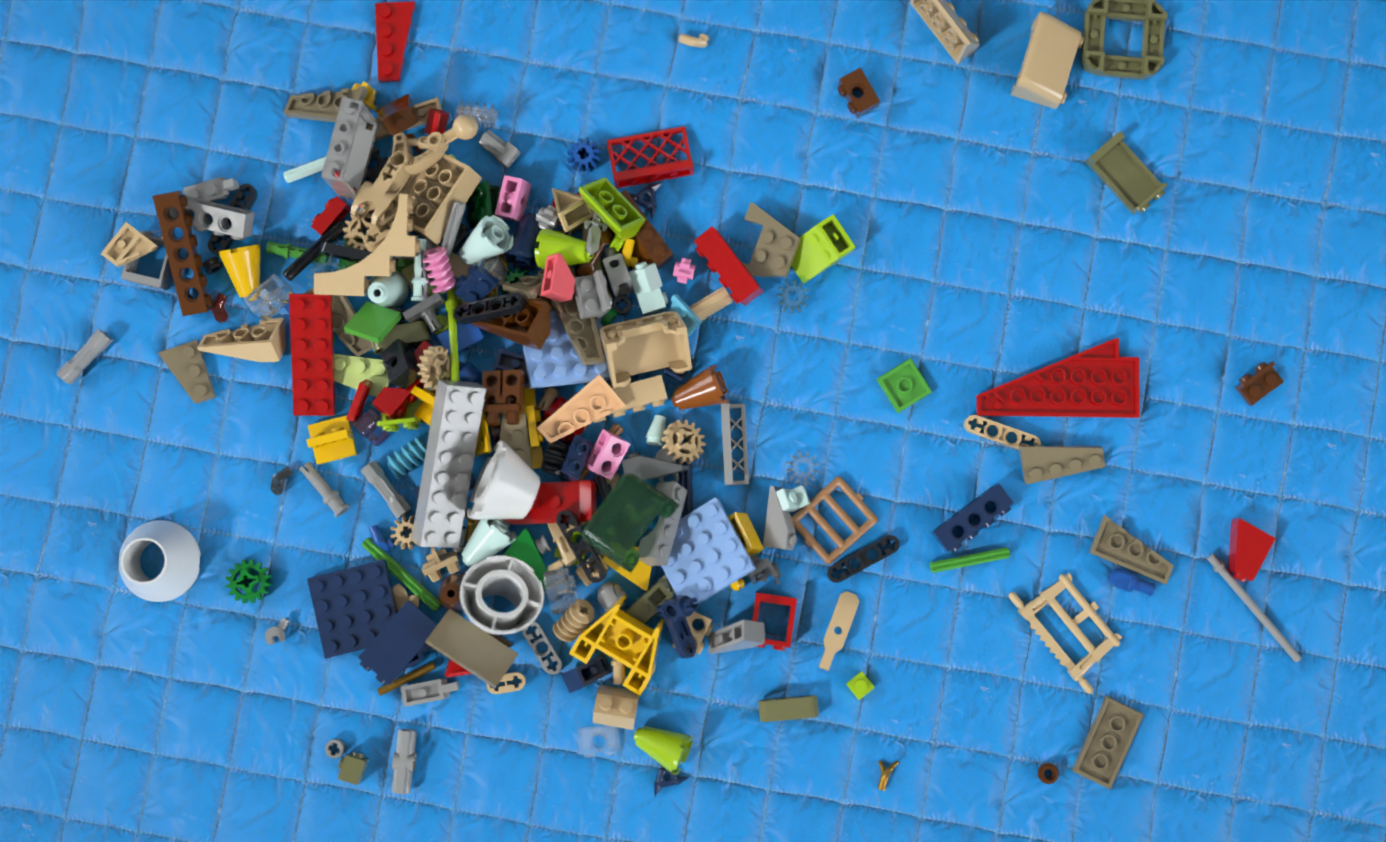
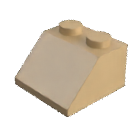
M600 684L596 696L592 723L633 730L639 695L629 689Z

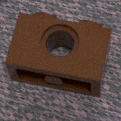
M861 68L839 79L837 90L842 98H846L848 102L847 107L852 115L855 114L859 118L879 106L880 100ZM860 91L862 96L857 98L853 96L852 92Z

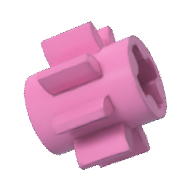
M682 258L681 262L676 261L673 276L678 277L677 282L687 284V279L693 280L696 265H691V259Z

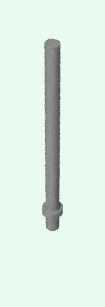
M1213 553L1210 554L1206 559L1212 564L1213 570L1223 577L1294 662L1300 661L1302 657L1228 572L1223 561L1220 562Z

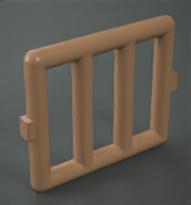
M840 476L833 479L810 500L809 505L802 507L791 517L795 529L805 539L804 543L808 547H812L826 564H831L878 522L877 516L862 501L864 498L859 493L856 494ZM838 486L867 517L868 520L862 526L858 527L830 495ZM822 500L831 507L853 532L845 541L814 508ZM807 513L811 515L838 546L830 554L824 550L801 524L800 520Z

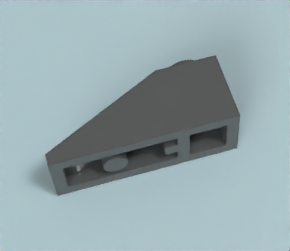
M640 453L628 455V459L622 460L627 485L638 484L690 470L688 465L650 456H640Z

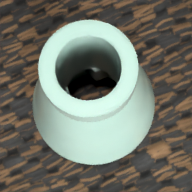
M661 415L654 416V420L646 435L648 444L653 446L663 445L661 438L665 436L663 432L665 430L666 417Z

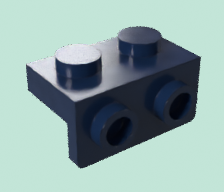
M483 259L478 264L474 262L468 269V273L466 275L462 274L456 281L458 286L454 293L467 303L482 300L498 285L499 279L483 268L486 262Z
M579 435L574 436L561 468L559 478L565 482L579 480L592 447L591 442Z

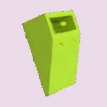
M834 214L799 237L801 241L791 267L804 285L854 252L855 245Z

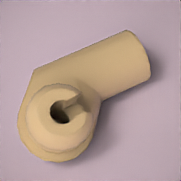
M681 33L679 36V43L691 47L705 48L709 41V36L703 33L699 35V38Z

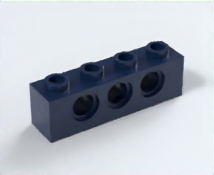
M999 483L995 484L931 533L945 552L951 550L953 553L963 546L961 542L966 538L971 540L979 534L977 530L982 526L987 528L995 522L993 518L997 515L1003 516L1011 510L1009 506L1014 502ZM988 501L994 505L992 513H988L985 509V504ZM971 514H975L978 517L976 525H972L969 522ZM955 526H959L962 530V534L959 537H955L952 533Z

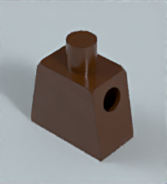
M409 93L374 110L383 128L391 135H395L418 123V110Z

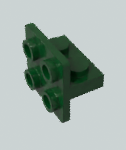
M483 181L477 185L466 202L468 207L467 221L470 229H475L483 217L495 215L499 199V186L489 185V181Z

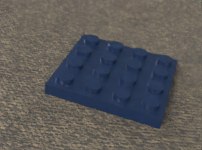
M386 559L307 579L325 659L366 649L398 612Z

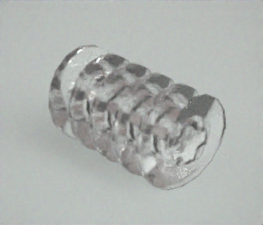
M462 100L459 101L456 107L455 119L459 115L468 114L476 119L478 128L482 124L485 128H489L491 124L492 128L496 129L498 109H495L494 103L487 109L486 102L479 108L477 101L474 107H471L469 100L466 106H463Z

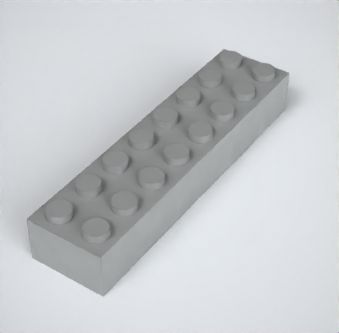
M438 379L411 538L420 547L459 548L486 388L478 383Z

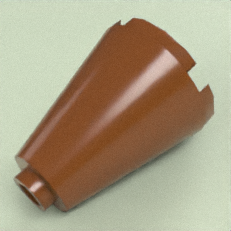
M715 364L709 366L675 389L673 396H671L674 407L683 410L728 403L730 399L725 398L728 390L721 372L715 371L717 366Z

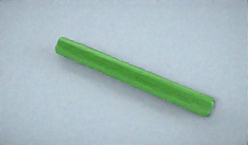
M366 538L363 541L362 547L378 561L386 559L388 570L431 610L437 611L442 604L390 555L377 546L371 538Z

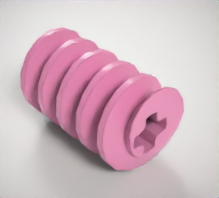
M444 247L431 248L422 253L427 255L422 260L423 263H430L425 267V270H432V272L427 274L428 278H434V280L430 281V285H437V287L432 289L433 293L448 291L456 283V279L453 277L454 273L450 270L451 263L448 262L449 257L445 255L447 251Z

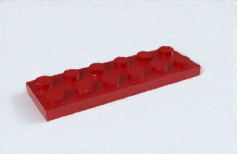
M289 294L293 415L334 416L336 415L332 295Z

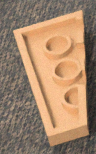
M598 374L537 426V429L549 443H552L601 417L611 414V412L625 407L626 404L602 376Z

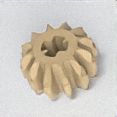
M404 515L402 516V522L398 519L395 520L398 527L391 526L390 528L396 531V534H391L390 537L398 538L394 544L399 545L401 543V549H406L407 544L410 550L414 549V541L411 539L412 533L409 534V538L404 536L407 527L413 532L414 516H410L408 520Z

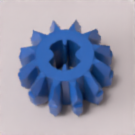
M578 139V145L571 144L573 150H567V154L570 156L567 160L568 163H572L571 168L573 170L578 167L579 173H582L583 168H586L587 173H589L590 166L594 169L597 168L595 162L601 161V158L597 156L601 152L600 149H595L597 146L595 142L590 144L589 139H586L585 143L582 144L581 139ZM583 153H587L588 157L585 156V159H581L580 154L583 156Z

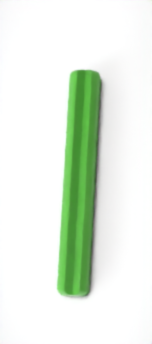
M1007 547L930 562L929 566L931 572L936 573L1006 559L1010 557V552Z

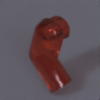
M218 293L211 311L216 321L224 323L228 320V314L224 307L228 297L221 293Z

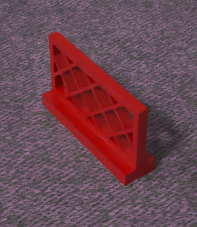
M685 126L607 140L616 189L694 175ZM682 133L683 139L679 145L671 140L674 134ZM660 137L665 141L658 148L651 143L654 138ZM635 141H641L645 144L640 151L631 147ZM667 143L676 147L671 155L663 151ZM621 144L625 149L619 155L612 150V145ZM648 146L656 151L651 159L643 154ZM628 150L636 154L632 162L623 158ZM680 150L686 154L687 160L679 161L674 156ZM659 154L668 158L664 164H658L654 161ZM640 157L648 162L642 168L634 164ZM620 160L629 165L625 171L616 172V166Z

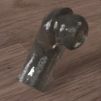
M289 466L272 476L271 491L273 494H282L285 479L294 474Z

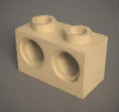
M693 611L691 616L686 617V620L696 643V653L700 655L705 643H702L705 635H710L714 625L711 624L712 619ZM699 618L704 621V627L701 630L693 628L692 623L695 619Z

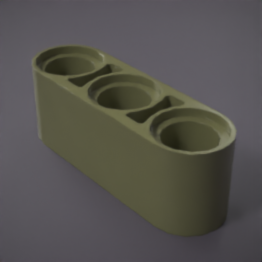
M417 321L395 325L380 344L371 341L374 353L381 354L397 339L406 342L414 348L419 347L424 340L427 343H431V337L426 321Z
M817 695L758 701L760 722L819 717Z

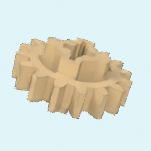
M368 212L360 220L350 215L352 221H345L348 228H343L344 233H346L343 237L345 241H348L347 245L349 247L366 251L365 245L358 242H363L365 236L363 235L364 226L367 229V233L375 228L371 223L367 222L371 221L372 215Z
M429 346L428 350H423L424 356L419 357L422 361L417 365L421 368V371L418 372V375H422L420 382L425 383L424 387L436 391L438 379L452 380L450 354H448V349H443V346Z
M677 420L664 430L663 433L666 436L661 438V441L666 442V444L662 448L668 449L666 455H672V461L679 459L680 464H683L685 461L687 464H690L693 460L695 461L700 458L699 455L704 452L702 447L706 443L701 442V439L705 436L699 435L701 429H695L694 422L688 425V420H684L682 423L680 420Z

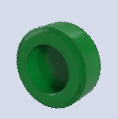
M611 308L600 321L602 326L610 325L617 317L618 312Z

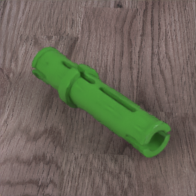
M268 241L266 247L267 254L284 256L285 259H297L307 250V248L292 246V243L282 244ZM320 254L312 262L327 265L329 256Z

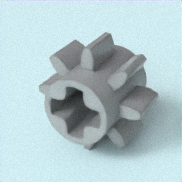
M551 205L548 208L541 207L536 216V221L539 222L538 225L541 229H556L560 222L556 208Z

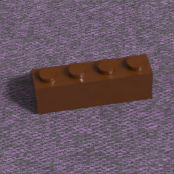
M624 190L621 194L646 219L637 234L629 238L635 240L632 257H637L638 263L645 261L647 264L655 263L658 270L674 258L673 253L629 193ZM608 226L607 229L611 231L612 236L614 237L615 233ZM624 243L619 250L620 253H622Z

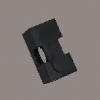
M397 339L381 352L384 361L383 365L388 370V380L392 385L405 390L422 376L418 375V372L421 370L417 366L418 361L414 350L406 342Z

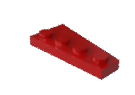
M415 1L375 3L379 83L400 81L405 48L407 47L409 29L412 24L413 10H415L416 6Z

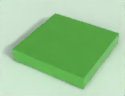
M366 302L344 326V330L346 333L380 344L402 318L401 312Z
M911 358L876 379L897 414L932 393Z

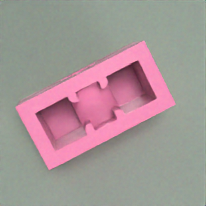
M504 175L495 215L504 220L520 222L525 213L532 184L521 178Z

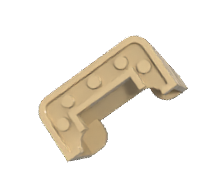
M1040 11L1033 21L1029 44L1011 95L1057 109L1060 103L1064 104L1067 96V92H1064L1077 48H1081L1084 37L1081 36V31L1048 13Z
M667 311L603 326L600 329L601 342L613 388L626 387L631 382L632 375L669 367L676 374L692 370L687 327L679 313L675 311Z

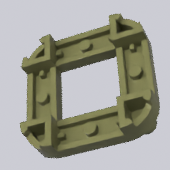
M1093 0L1084 14V40L1081 51L1084 70L1093 75L1137 80L1153 77L1165 60V57H1163L1165 21L1168 18L1167 11H1164L1156 0ZM1105 19L1143 22L1141 58L1105 55V52H1103Z

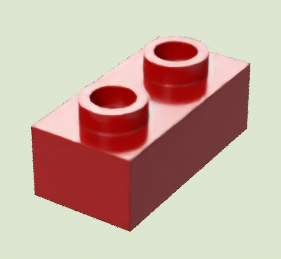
M335 196L334 199L331 198L326 203L325 210L314 217L311 227L322 236L337 221H342L351 208L338 196Z

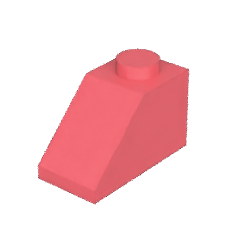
M557 253L547 256L540 296L558 302L572 300L575 293V278L562 254Z

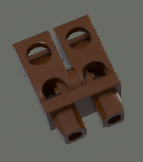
M521 369L503 370V372L501 370L482 371L483 387L486 388L482 411L486 414L487 424L498 426L500 425L501 415H506V423L508 425H519L520 415L525 412L524 386L527 374Z

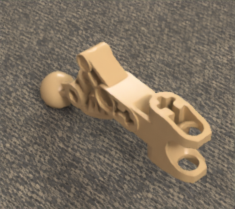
M468 114L459 115L453 122V128L443 134L433 132L429 136H420L418 139L407 138L402 132L395 134L393 137L392 155L374 183L366 181L362 184L356 194L350 214L360 220L369 211L375 209L371 218V224L379 230L384 228L395 217L398 208V194L410 176L428 169L439 161L447 151L449 143L457 138L462 140L472 139L478 131L476 119ZM412 146L428 150L414 157Z

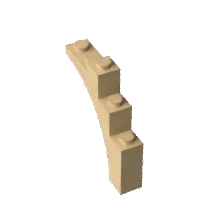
M399 194L398 208L392 227L374 252L361 262L346 269L335 272L314 273V294L366 296L371 283L367 276H392V272L396 270V261L392 260V256L416 257L417 252H421V240H417V236L409 235V231H413V219H410V211H413V198H410V194Z

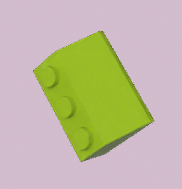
M606 177L581 186L578 189L582 199L622 241L634 237L646 220Z

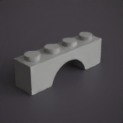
M675 481L656 484L652 502L659 507V520L653 531L641 538L636 555L637 559L648 566H664L669 561L688 492L687 489Z

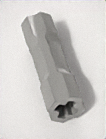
M98 328L73 358L56 372L57 375L67 384L72 385L95 357L113 342V339L106 332Z
M376 460L363 467L361 472L369 483L375 486L397 519L410 512L412 509L411 505L404 496L399 494Z

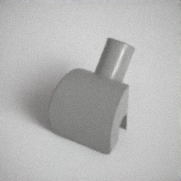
M283 617L277 627H271L266 631L265 640L268 645L275 644V636H278L280 642L286 641L284 630L290 622L288 619Z

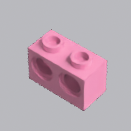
M602 429L585 462V466L592 472L612 480L614 474L619 469L623 457L628 452L630 443L622 437Z

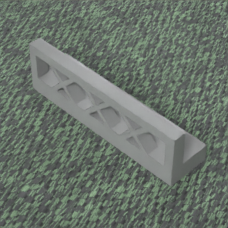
M745 403L721 404L725 486L748 485ZM741 408V417L737 422L730 418L729 409ZM741 420H742V428L738 425V423H739ZM735 426L742 431V438L738 442L731 438V431ZM742 440H743V448L739 445V443H740ZM731 441L735 444V445L732 447V449H731ZM736 447L743 451V458L738 463L732 458V451ZM743 460H744V468L740 465V463H741ZM732 461L736 464L733 469H732ZM737 467L744 471L745 480L733 481V471Z

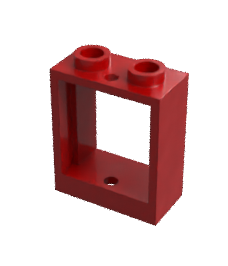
M756 592L752 621H758L760 601L790 606L785 641L765 638L764 644L756 646L765 648V644L773 645L774 650L785 651V647L790 648L797 598Z

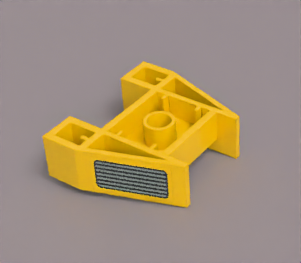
M622 596L585 627L569 654L587 664L596 648L631 668L622 686L640 696L655 671L664 619L661 618L655 630L619 609L626 598Z

